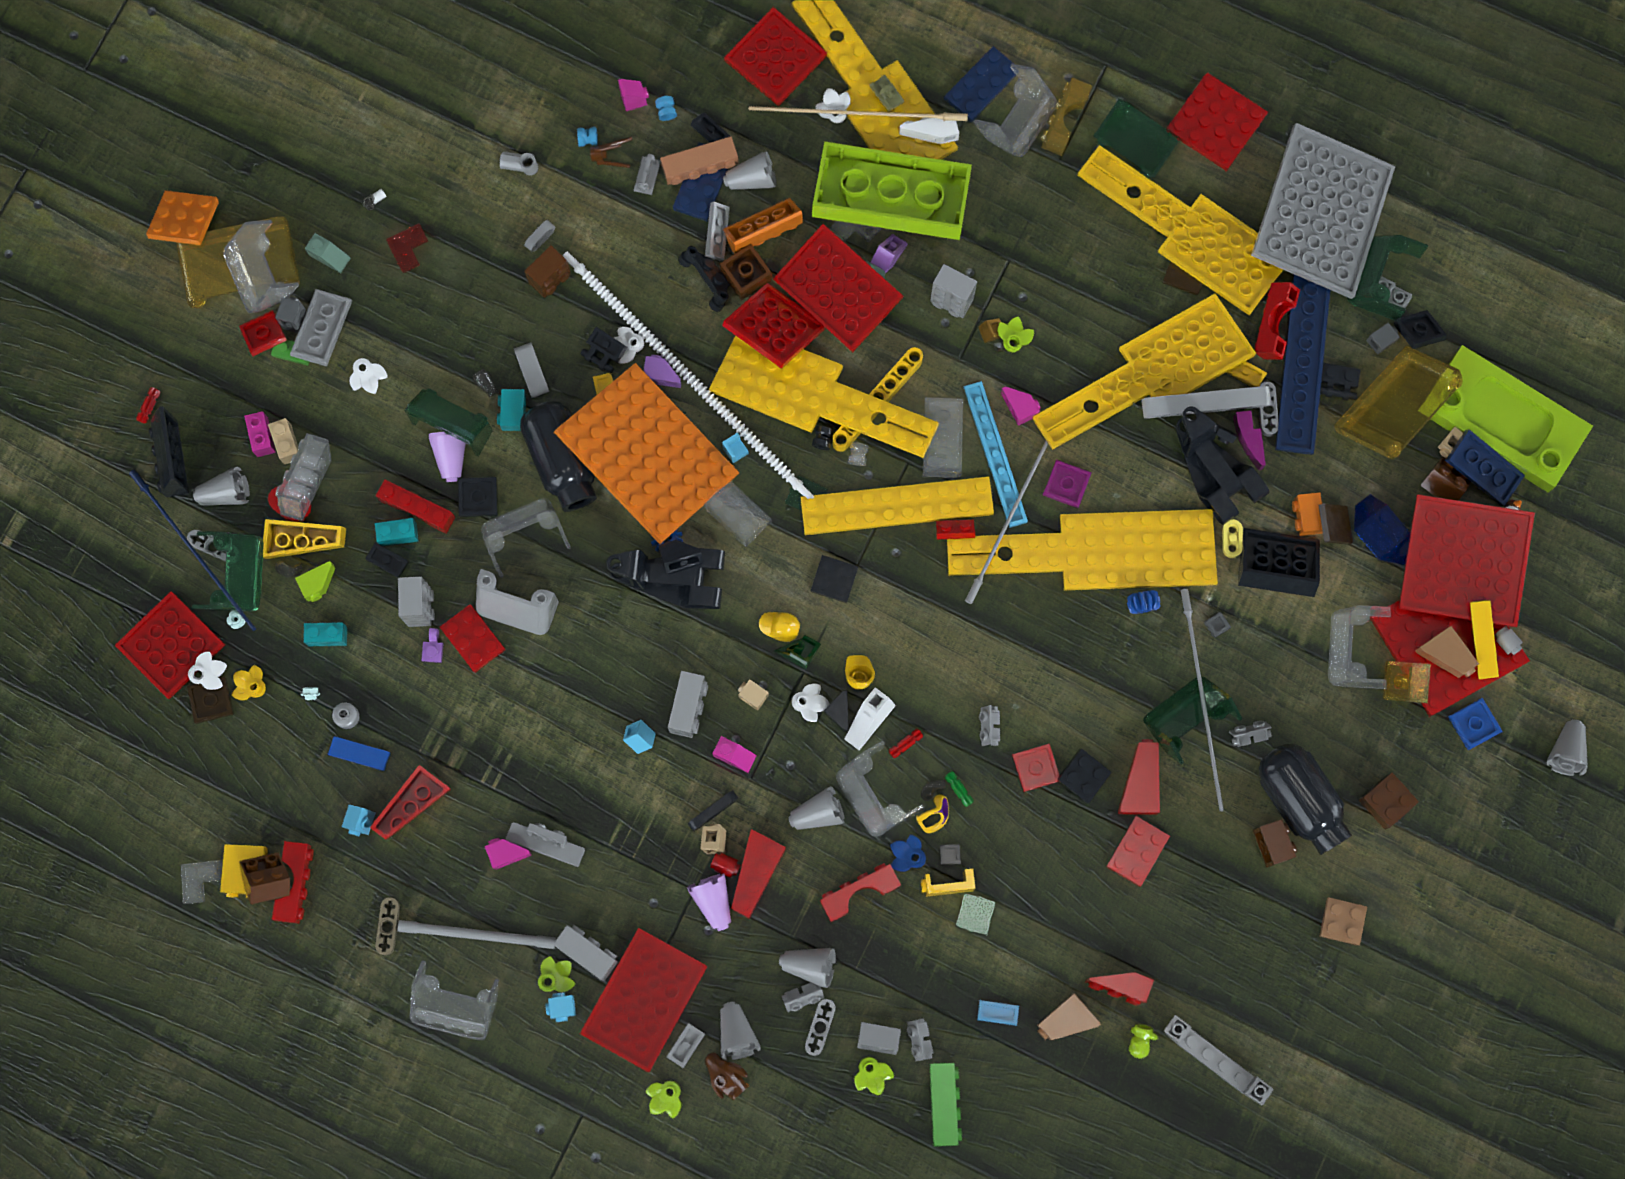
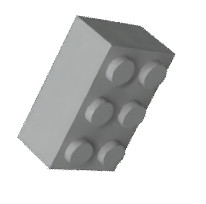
M943 264L933 282L930 302L939 309L944 308L948 310L954 317L964 318L974 300L977 281Z
M422 577L398 578L399 617L408 627L432 626V620L435 619L434 609H431V601H434V591L431 590V587Z
M681 671L668 724L670 733L693 738L694 733L697 734L699 728L697 717L702 715L704 707L703 701H701L702 696H706L708 691V685L704 676Z
M567 925L553 945L605 982L618 964V961L615 960L617 956L606 948L604 951L599 948L601 944L593 938L589 937L586 939L583 936L585 932L577 926L573 925L571 928Z

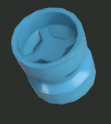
M663 96L656 99L655 103L659 109V120L668 121L677 116L676 109L673 108L674 101L672 96Z
M596 127L577 129L579 147L586 144L598 146Z

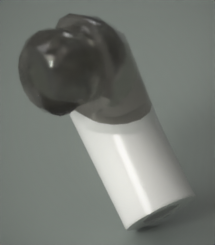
M380 189L364 198L363 207L367 210H373L375 204L387 196Z

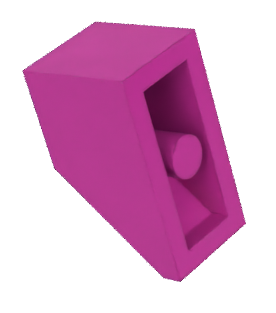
M618 80L626 111L647 105L646 98H649L646 87H642L641 81Z
M1008 387L1002 388L1001 395L1018 426L1033 419V416L1040 412V404L1037 399H1033L1031 394Z
M722 736L712 753L713 757L749 773L757 756Z
M500 838L490 840L488 842L489 845L485 846L492 868L495 870L532 856L529 850L507 840H500Z

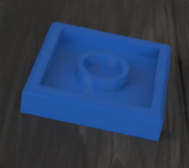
M1483 698L1448 716L1467 750L1503 732Z

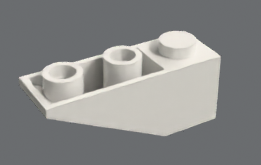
M922 118L916 122L906 121L899 128L900 135L936 144L957 141L959 138L956 121H944L939 118Z
M874 688L862 703L845 740L857 750H860L896 705L889 697L877 688Z

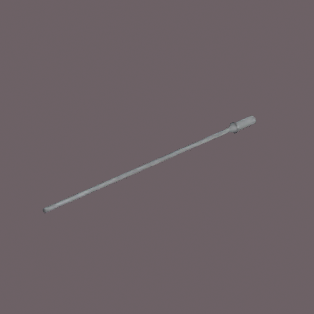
M1045 441L980 575L974 579V583L965 599L969 604L973 603L980 586L983 584V576L1048 445L1047 441Z
M1182 589L1183 613L1188 620L1219 810L1224 811L1191 620L1193 610L1191 609L1188 589Z

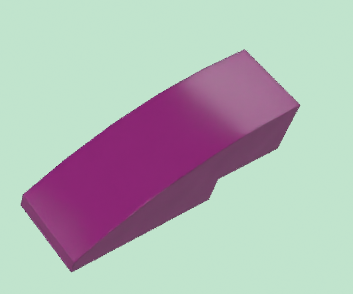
M1251 411L1236 412L1233 420L1240 444L1258 470H1262L1266 464L1261 428L1253 429Z

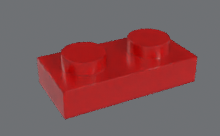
M974 520L936 521L937 539L975 538Z

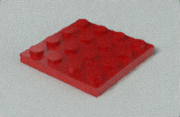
M773 7L724 57V61L779 106L827 57V52Z
M1206 73L1166 128V132L1227 171L1267 116L1268 111L1214 76Z
M768 283L727 317L722 324L724 328L781 369L825 330V327L809 312Z
M171 591L115 646L167 699H170L190 680L188 671L195 665L197 657L204 652H210L213 658L225 644Z

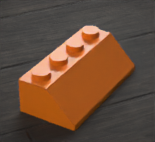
M788 198L724 228L723 231L730 248L736 254L750 244L752 246L761 245L770 238H776L787 230L797 228L798 225L803 223V215L799 207Z

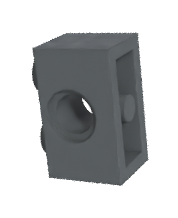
M282 297L275 318L284 330L298 333L307 311L299 299L295 297H289V299Z

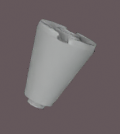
M761 152L726 171V176H723L725 186H729L731 190L776 187L775 172L772 171V161L768 152Z
M239 467L230 468L195 487L193 492L194 500L200 505L246 504L249 501L246 500V497L250 496L247 478L245 475L241 476L239 471L242 470Z
M1573 719L1566 722L1547 759V765L1549 766L1550 764L1553 771L1568 776H1573L1574 773L1580 772L1579 776L1586 773L1588 768L1586 726L1581 721Z
M827 787L790 812L791 816H788L790 825L800 830L845 823L839 799L833 796L836 794L833 787Z
M835 949L789 950L781 954L779 965L782 966L783 971L823 988L829 987L834 975L832 965L836 962Z
M735 1002L724 1004V1007L720 1010L722 1059L727 1060L726 1056H732V1060L753 1055V1050L755 1049L760 1051V1044L741 1006L735 1004Z

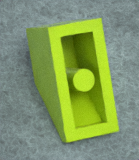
M331 561L295 578L304 598L308 602H315L321 599L322 595L326 594L335 571V566Z

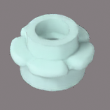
M236 610L231 611L229 617H227V624L231 625L233 629L242 627L246 622Z
M304 687L303 693H301V696H305V700H315L320 695L318 687Z

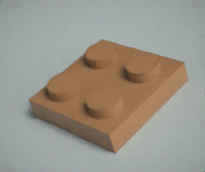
M1328 897L1320 937L1359 946L1367 907Z

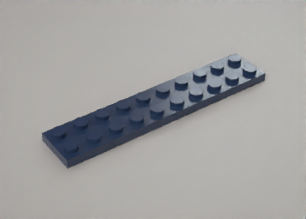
M1293 274L1292 284L1300 289L1296 307L1289 310L1275 450L1313 455L1330 289Z

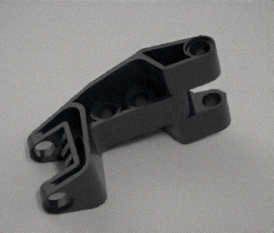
M1189 406L1183 411L1181 418L1178 420L1176 432L1199 499L1207 509H1212L1213 516L1220 524L1224 525L1239 514L1237 507L1230 497L1241 491L1252 502L1256 503L1269 494L1270 491L1252 466L1239 462L1213 442L1217 430L1215 422L1197 408ZM1186 412H1194L1196 419L1192 420L1186 417ZM1181 422H1183L1186 431L1180 429Z
M699 548L702 553L703 563L668 574L661 557L648 559V556L641 550L614 554L607 559L606 563L610 575L617 582L683 608H721L722 589L703 585L705 571L724 570L725 551ZM613 559H619L621 561L610 566V563Z

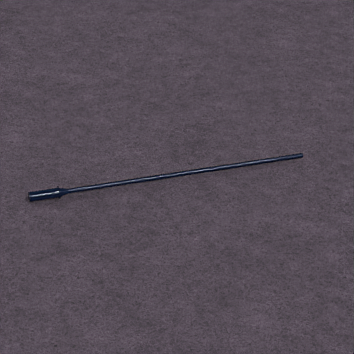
M135 469L131 470L129 475L139 486L140 490L150 497L249 627L255 631V626L151 494L149 485L145 483Z

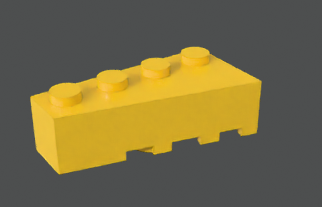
M265 519L261 557L272 559L344 548L346 528L342 526Z

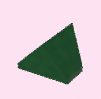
M804 635L803 638L774 650V652L806 670L821 644Z

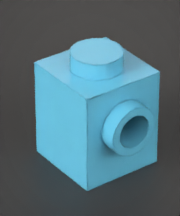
M349 805L342 827L349 829L348 833L355 836H360V833L369 835L376 813Z
M565 993L553 994V998H548L549 1003H546V1013L550 1015L551 1019H556V1022L568 1021L570 1016H576L573 995L565 996Z

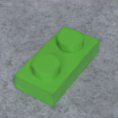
M287 340L273 347L271 352L273 357L309 365L310 361L290 355L294 341Z

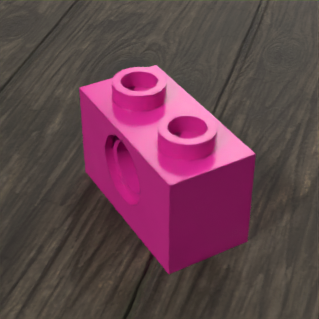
M262 411L244 416L252 452L257 457L276 453L266 414Z

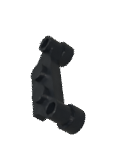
M689 246L678 257V261L683 267H690L692 264L695 266L714 294L709 301L710 308L713 311L720 312L729 298L727 288L730 284L712 258L699 253L694 246Z

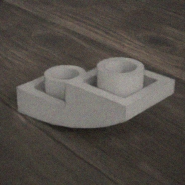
M1379 275L1369 292L1391 307L1403 312L1411 300L1412 294L1396 287L1395 282Z

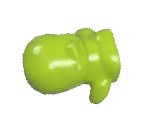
M1136 1024L1131 1028L1134 1036L1131 1039L1129 1051L1136 1058H1145L1150 1051V1039L1157 1040L1158 1036L1153 1032L1152 1027Z

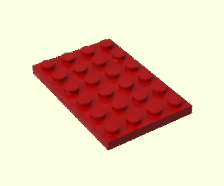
M824 224L820 226L773 278L779 286L851 352L857 349L904 297Z
M638 928L580 1034L650 1073L708 966Z

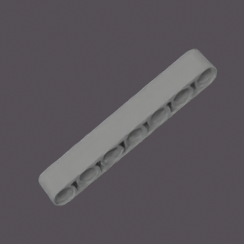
M1269 386L1141 399L1144 418L1182 415L1183 411L1189 406L1197 408L1202 413L1272 405ZM1188 411V412H1186L1185 415L1195 414V413L1192 412V411Z

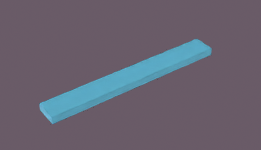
M980 381L964 386V391L1007 520L1019 493L983 383ZM1021 500L1008 525L1009 528L1028 522Z

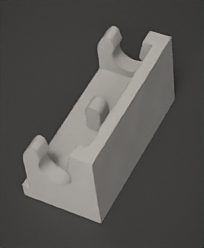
M862 1022L857 1048L896 1055L901 1029Z

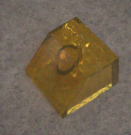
M1386 661L1383 699L1428 703L1431 664Z

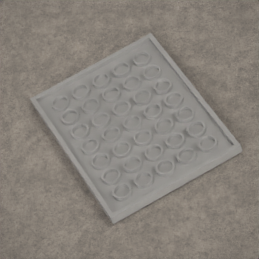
M1295 123L1292 127L1251 256L1348 298H1354L1395 166Z

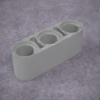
M532 343L514 348L531 398L548 393L549 389Z

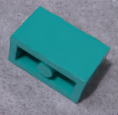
M501 389V395H498V406H501V412L497 414V424L500 425L502 431H521L520 420L524 413H526L525 390Z
M413 518L375 523L376 540L382 547L419 541L417 523Z
M304 623V643L307 646H347V626L344 623Z

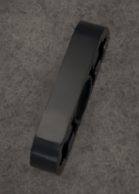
M733 790L693 818L688 823L689 827L695 832L735 803L739 797Z

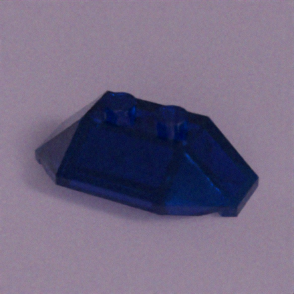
M1371 494L1355 505L1354 531L1378 560L1399 565L1406 564L1410 532L1386 503Z

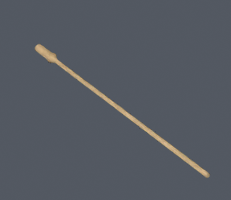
M749 106V110L922 117L939 118L944 121L968 120V114L962 113L917 114Z

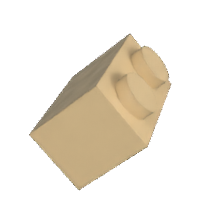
M285 418L268 424L282 463L285 465L302 459L290 422Z

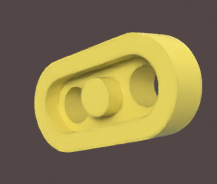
M1231 519L1222 528V551L1228 558H1236L1243 549V527L1239 521ZM1229 528H1234L1235 533H1230ZM1229 546H1233L1235 551L1231 552Z

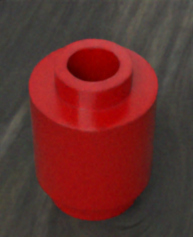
M716 853L710 868H713L717 873L732 878L733 875L737 876L741 865L738 864V859L723 853Z

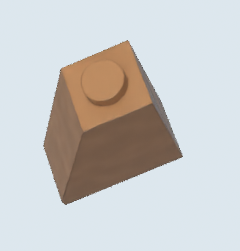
M1452 626L1415 650L1420 656L1458 678L1462 675L1468 677L1476 671L1474 667L1479 664Z
M1074 993L1037 1026L1040 1028L1038 1033L1043 1039L1054 1040L1096 1028L1101 1024Z

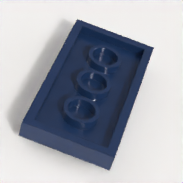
M993 46L944 96V100L959 113L968 114V120L972 122L1020 73V68Z
M699 142L697 147L705 144ZM722 168L713 174L706 173L696 179L689 178L683 180L673 205V210L708 222L710 203L716 202L724 182L723 176H726L728 169Z
M1465 430L1445 460L1500 506L1506 505L1525 476L1471 430Z

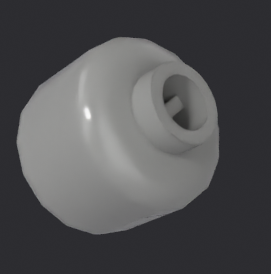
M340 703L334 708L332 719L340 728L350 729L358 723L359 712L350 703Z

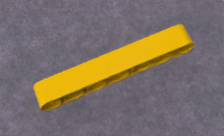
M910 348L869 395L879 396L884 401L889 402L921 366L923 360L922 351L919 348ZM916 355L919 357V360L912 361L909 357ZM899 369H904L907 371V373L905 375H900L897 371ZM890 382L893 383L895 387L892 389L886 388L885 384ZM880 412L875 413V414L872 416L871 421H872ZM841 425L833 435L832 444L834 449L840 452L845 451L861 433ZM838 438H844L846 442L844 444H838L836 440Z

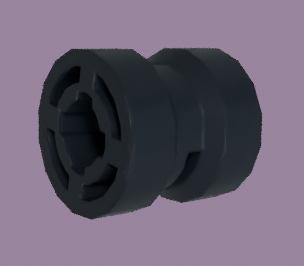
M817 426L815 430L816 437L812 441V446L821 450H830V440L833 438L835 431L828 427Z

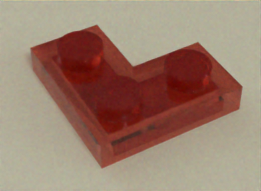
M419 223L386 239L403 273L420 265L412 249L428 242Z

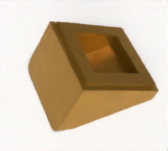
M999 318L984 321L978 327L985 343L1000 338L997 331L998 325L1001 322Z

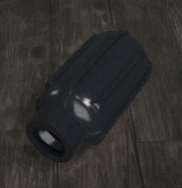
M547 401L532 407L524 413L520 420V428L545 490L557 496L564 512H571L588 506L597 499L592 486L595 475L554 433L560 425L573 415L572 412L559 402Z
M1284 744L1269 752L1261 760L1259 765L1260 784L1295 836L1310 840L1320 855L1352 836L1343 822L1344 802L1309 751H1306L1297 744Z

